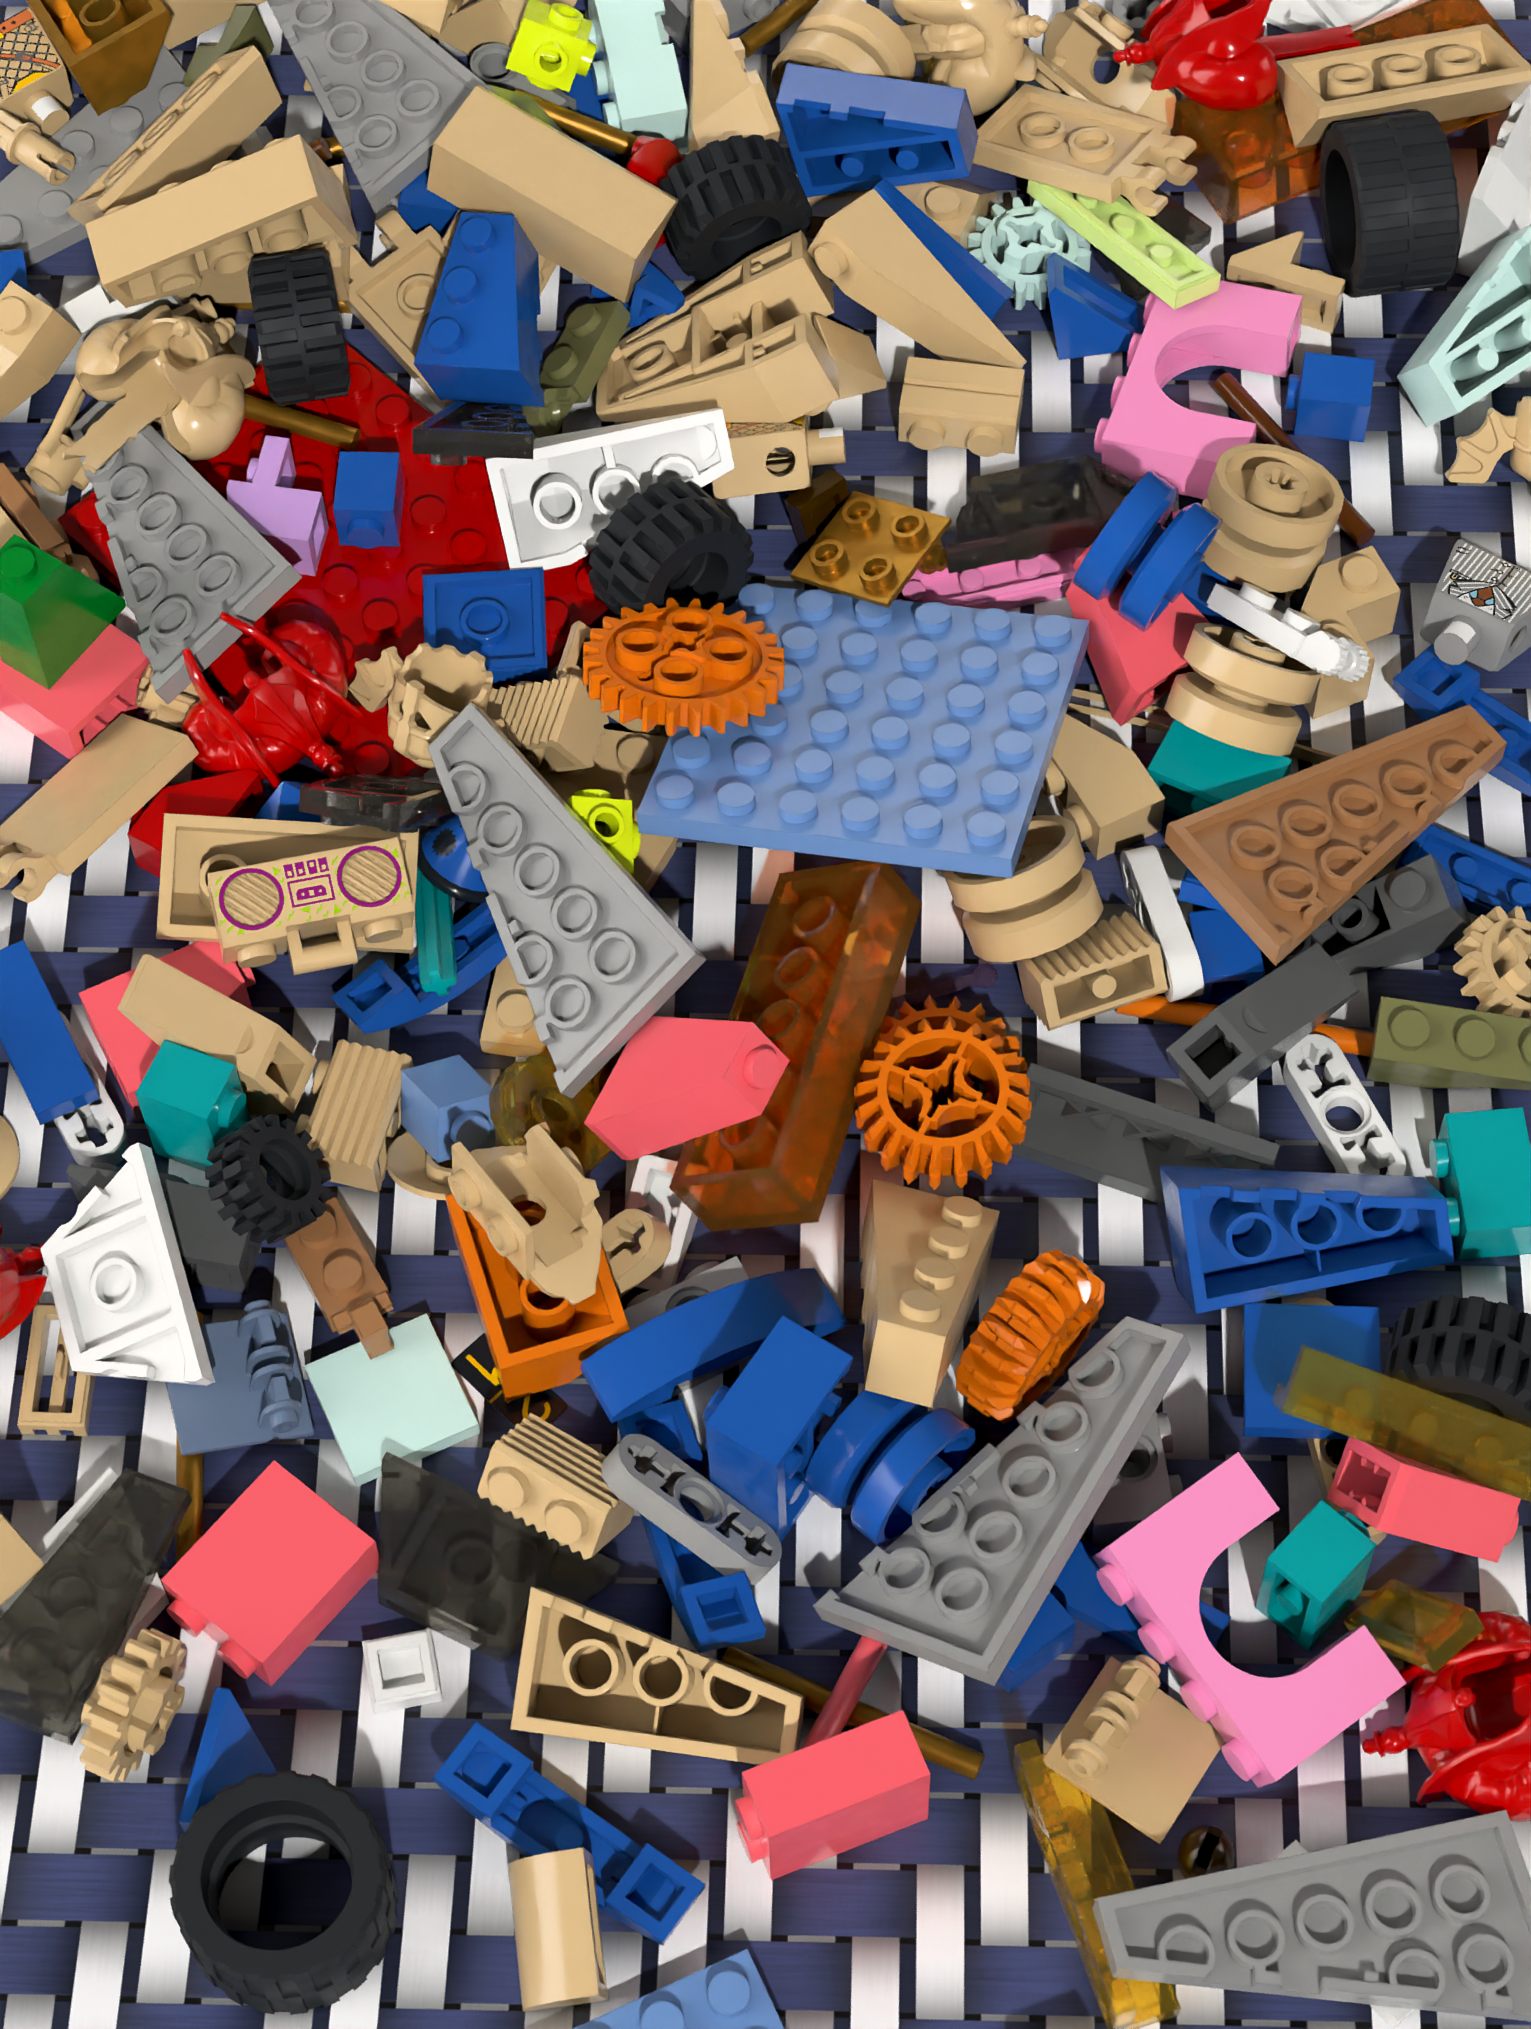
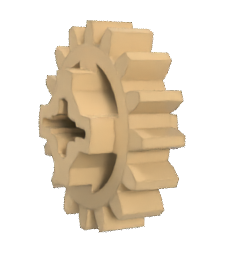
M1497 906L1488 914L1480 915L1462 931L1465 936L1455 944L1454 950L1463 958L1453 966V970L1455 973L1467 977L1469 983L1460 991L1463 996H1476L1480 1002L1476 1011L1531 1019V921L1526 920L1525 913L1520 906L1514 907L1507 914L1500 906Z
M143 1628L137 1640L130 1638L127 1641L122 1658L115 1654L108 1658L101 1668L100 1678L91 1697L84 1703L81 1714V1723L89 1726L80 1741L81 1744L86 1746L80 1756V1762L85 1763V1770L114 1783L117 1780L124 1782L130 1769L137 1771L140 1767L144 1752L153 1756L159 1751L165 1742L166 1733L176 1712L182 1707L185 1696V1687L177 1684L185 1670L184 1667L180 1666L186 1654V1650L181 1648L182 1641L153 1628L150 1630Z

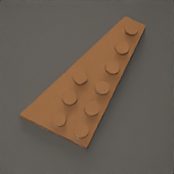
M1468 704L1170 822L1167 825L1164 842L1276 966L1502 761L1507 742Z

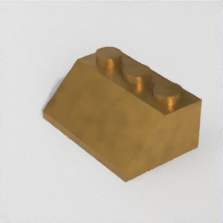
M26 0L60 58L98 116L112 108L124 105L132 96L147 88L172 19L161 0Z

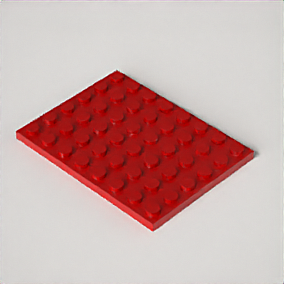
M344 342L351 378L348 395L283 406L360 429V440L354 452H394L400 454L405 495L399 547L378 546L372 549H364L339 544L333 512L340 451H351L244 418L236 439L227 450L209 460H185L228 502V480L246 482L249 462L252 458L260 457L265 436L289 438L296 470L293 489L322 492L329 529L316 575L300 574L302 578L253 625L266 633L292 619L321 625L340 644L348 666L349 686L357 675L356 662L364 658H368L370 661H378L382 656V650L391 646L396 647L398 656L405 662L406 656L412 654L419 644L424 643L423 575L510 570L485 459ZM263 364L255 369L256 377L253 379L255 385L244 389V394L275 403L269 396ZM93 491L56 520L65 530L70 546L80 555L88 556L93 567L123 593L107 541L110 540L106 525L99 519L95 503L98 500L95 491ZM593 550L571 565L544 570L548 673L559 665L574 623L581 621L591 629H603V618L605 616L617 617L597 598L593 592L594 587L589 583L588 573L593 568L589 564V559ZM243 633L234 643L241 647L247 655L251 656L259 667L263 668L261 656L266 649ZM517 682L493 683L492 688L500 690V687L508 688L509 685L515 687ZM347 697V701L365 716L361 720H356L341 714L334 727L323 739L326 744L331 745L335 749L336 754L342 756L341 764L345 766V773L342 776L335 777L332 773L327 776L338 786H344L351 797L374 816L431 768H424L415 764L411 759L394 749V742L388 735V702L383 708L375 712H369Z

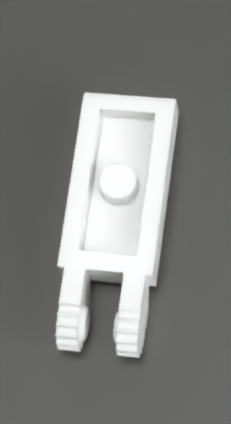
M1244 582L1240 591L1215 584L1206 602L1208 608L1291 658L1298 660L1313 670H1317L1318 673L1328 676L1334 675L1339 679L1353 682V680L1359 681V678H1364V674L1368 672L1367 669L1370 666V657L1367 656L1368 651L1363 650L1364 647L1358 646L1354 641L1344 637L1337 639V637L1328 632L1318 631L1321 626L1318 621L1291 608H1287L1285 614L1273 608L1277 598L1252 584Z

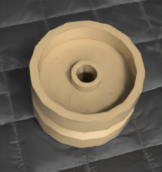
M819 0L801 22L796 34L787 42L774 60L771 81L778 96L787 63L911 81L914 77L916 59L911 43L902 30L878 8L861 0Z
M1249 443L1231 447L1219 456L1210 480L1207 498L1202 503L1205 508L1223 519L1221 527L1204 553L1205 558L1203 561L1213 571L1239 585H1243L1246 582L1268 592L1281 593L1304 588L1313 580L1318 566L1321 565L1326 550L1327 538L1333 534L1342 510L1344 494L1338 480L1318 462L1300 452L1278 445Z
M1196 623L1183 656L1195 672L1176 675L1164 709L1172 718L1188 728L1220 742L1260 754L1274 756L1290 755L1302 725V719L1290 706L1311 702L1321 673L1291 658L1248 631L1226 625Z
M1056 815L1033 816L1012 878L944 870V876L955 905L965 910L962 920L974 955L991 962H1012L1033 958L1056 950L1075 940L1098 921L1104 907L1092 872L1082 867L1086 858L1073 821Z

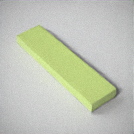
M1028 180L1027 193L1174 310L1219 290L1221 274L1149 217L1138 212L1122 196H1119L1113 204Z

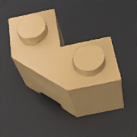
M1373 545L1319 565L1301 608V613L1321 624L1318 631L1328 632L1337 637V639L1341 637L1350 639L1357 643L1358 646L1364 647L1363 650L1368 651L1367 656L1370 657L1368 672L1364 674V678H1359V681L1353 680V682L1339 679L1334 675L1328 676L1321 673L1311 702L1303 704L1312 720L1367 699L1375 657L1366 642L1390 634L1393 631L1401 590Z

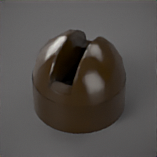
M1202 1825L1191 1829L1182 1838L1177 1852V1865L1185 1879L1233 1869L1235 1862L1234 1845L1229 1836L1218 1827ZM1205 1839L1217 1843L1212 1852L1207 1870L1195 1865Z

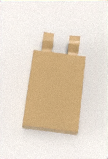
M1024 84L977 130L978 141L973 163L1110 204H1113L1122 195L1130 201L1138 212L1146 216H1156L1168 204V197L1157 195L1151 190H1156L1165 180L1174 185L1184 186L1197 174V167L1185 164L1180 160H1185L1196 149V142L1187 136H1171L1170 124L1029 84Z
M392 209L375 221L377 228L384 234L380 237V241L391 254L371 268L351 245L349 300L343 302L436 404L449 415L465 402L440 400L413 364L449 249L440 242L442 237L431 225L416 235L403 218Z
M123 713L120 714L0 825V889L6 886L20 870L24 869L23 881L11 893L15 898L29 903L40 897L47 883L58 873L67 877L73 873L199 754L188 735Z

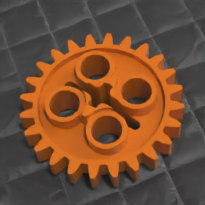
M668 598L666 608H657L653 603L643 605V612L638 613L630 608L623 607L621 608V620L605 616L603 618V629L592 628L590 630V642H584L582 682L583 685H589L588 697L590 699H601L602 712L619 710V722L622 724L639 718L642 720V731L645 732L659 724L665 725L667 736H673L679 727H688L694 737H700L702 726H710L719 734L725 733L727 721H731L741 727L748 726V714L764 717L766 715V704H777L778 691L783 690L784 648L777 647L778 636L776 634H764L765 623L763 621L746 624V612L743 610L728 616L724 614L723 603H718L707 610L701 609L699 599L694 598L688 607H680L674 598Z

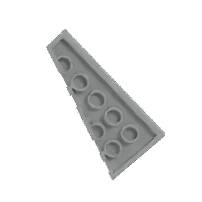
M267 0L374 213H376L430 166L435 140L475 86L480 85L486 88L487 84L397 10L379 0Z
M164 44L161 46L146 89L132 96L124 105L112 108L100 116L96 114L91 104L88 103L48 139L75 157L73 171L68 170L61 164L53 163V166L70 176L63 184L59 186L51 185L45 178L23 163L0 182V252L23 249L26 268L88 238L86 227L76 221L66 209L189 88L185 87L182 81L186 72Z
M118 400L110 402L98 401L70 428L74 442L76 443L87 433L89 427L98 421L106 411L112 408ZM149 425L146 430L136 436L134 441H127L124 447L111 460L105 462L95 474L90 470H84V473L93 485L98 500L95 503L99 519L106 525L110 540L107 541L121 588L127 606L134 613L141 633L137 637L142 653L149 659L154 675L150 676L154 690L168 705L192 683L185 666L182 650L187 647L191 649L200 670L203 672L243 634V632L219 618L222 612L232 614L254 624L302 576ZM85 456L80 457L81 464H82V462H83Z
M470 702L427 748L453 813L459 816L469 842V846L466 849L473 868L481 873L489 894L486 897V901L517 982L525 988L536 1016V1020L533 1023L541 1043L547 1045L556 1068V1072L553 1075L561 1094L573 1098L707 959L487 714Z
M1128 1316L1122 1319L1067 1370L1069 1380L1042 1405L1036 1401L1031 1403L1016 1417L1020 1426L996 1448L988 1443L912 1514V1525L885 1550L877 1546L859 1562L863 1570L838 1594L830 1589L813 1605L821 1620L995 1686L1190 1353L1191 1348L1185 1334Z
M1507 1810L1096 1898L1092 1907L1113 1978L1531 2021V1878Z

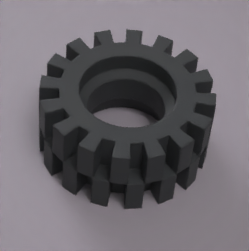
M269 1114L264 1118L262 1115L220 1138L214 1143L216 1147L211 1149L207 1156V1160L213 1164L205 1168V1179L216 1181V1186L208 1190L211 1201L221 1199L225 1206L217 1211L223 1221L233 1217L236 1222L232 1230L240 1236L250 1231L249 1241L258 1244L264 1240L267 1241V1244L277 1243L315 1222L316 1218L322 1216L327 1209L323 1203L331 1198L332 1189L322 1185L331 1179L329 1168L319 1169L317 1164L318 1161L325 1158L320 1147L311 1152L307 1146L312 1139L310 1134L306 1130L297 1135L294 1134L296 1122L287 1118L279 1123V1115ZM260 1165L271 1176L277 1193L266 1182Z

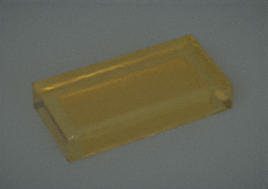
M1390 1579L1344 1621L1349 1631L1365 1625L1385 1653L1433 1673H1436L1485 1629L1474 1609L1395 1579Z

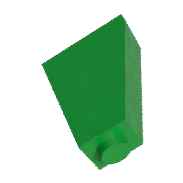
M14 534L0 548V657L5 664L50 690L126 607V603L122 597Z

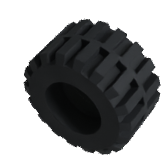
M735 135L723 141L715 140L707 143V146L699 150H693L684 156L685 159L681 163L674 164L667 171L669 177L660 181L658 188L679 200L664 232L678 265H680L682 271L687 276L694 275L695 280L701 282L713 280L749 255L800 230L803 234L810 230L812 224L810 216L813 215L811 206L786 150L780 147L779 142L773 139L764 140V137L761 135H751L747 138H743L742 135Z
M321 247L251 258L247 274L269 396L277 406L348 395L351 378L328 255Z
M670 479L665 485L659 481L649 485L646 492L642 494L639 492L635 493L627 499L628 503L621 510L617 508L610 516L611 522L605 529H601L595 540L598 543V547L590 555L589 564L593 568L588 573L589 583L594 587L593 592L597 598L620 620L621 608L623 607L630 608L638 613L643 612V605L653 603L657 608H666L668 598H674L680 607H688L695 598L700 600L701 609L709 610L718 603H723L725 609L738 599L740 589L746 586L750 577L747 569L753 564L754 552L750 550L753 541L751 535L745 531L746 528L701 487L691 481L684 483L681 479Z
M1456 1295L1441 1296L1440 1300L1425 1299L1417 1302L1416 1308L1405 1309L1400 1314L1399 1321L1395 1322L1379 1392V1404L1383 1406L1382 1413L1387 1421L1396 1424V1430L1399 1433L1416 1440L1418 1445L1429 1450L1444 1453L1443 1455L1454 1458H1469L1472 1461H1487L1488 1459L1504 1461L1514 1459L1515 1454L1527 1455L1531 1453V1315L1518 1312L1513 1309L1514 1306L1503 1302L1495 1303L1476 1296L1460 1298Z

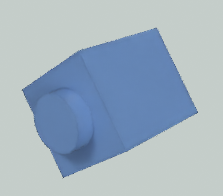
M460 1055L401 1070V1125L437 1163L452 1159L451 1145L459 1141L469 1152L475 1149L494 1147L496 1091Z

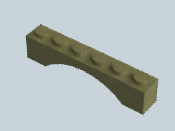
M1382 996L1374 1020L1373 1041L1366 1079L1426 1089L1502 1088L1531 1091V1019Z

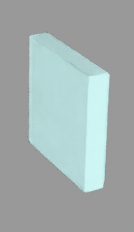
M427 1313L389 1329L387 1332L394 1345V1349L370 1360L361 1342H358L304 1365L308 1380L357 1487L480 1434L478 1421Z

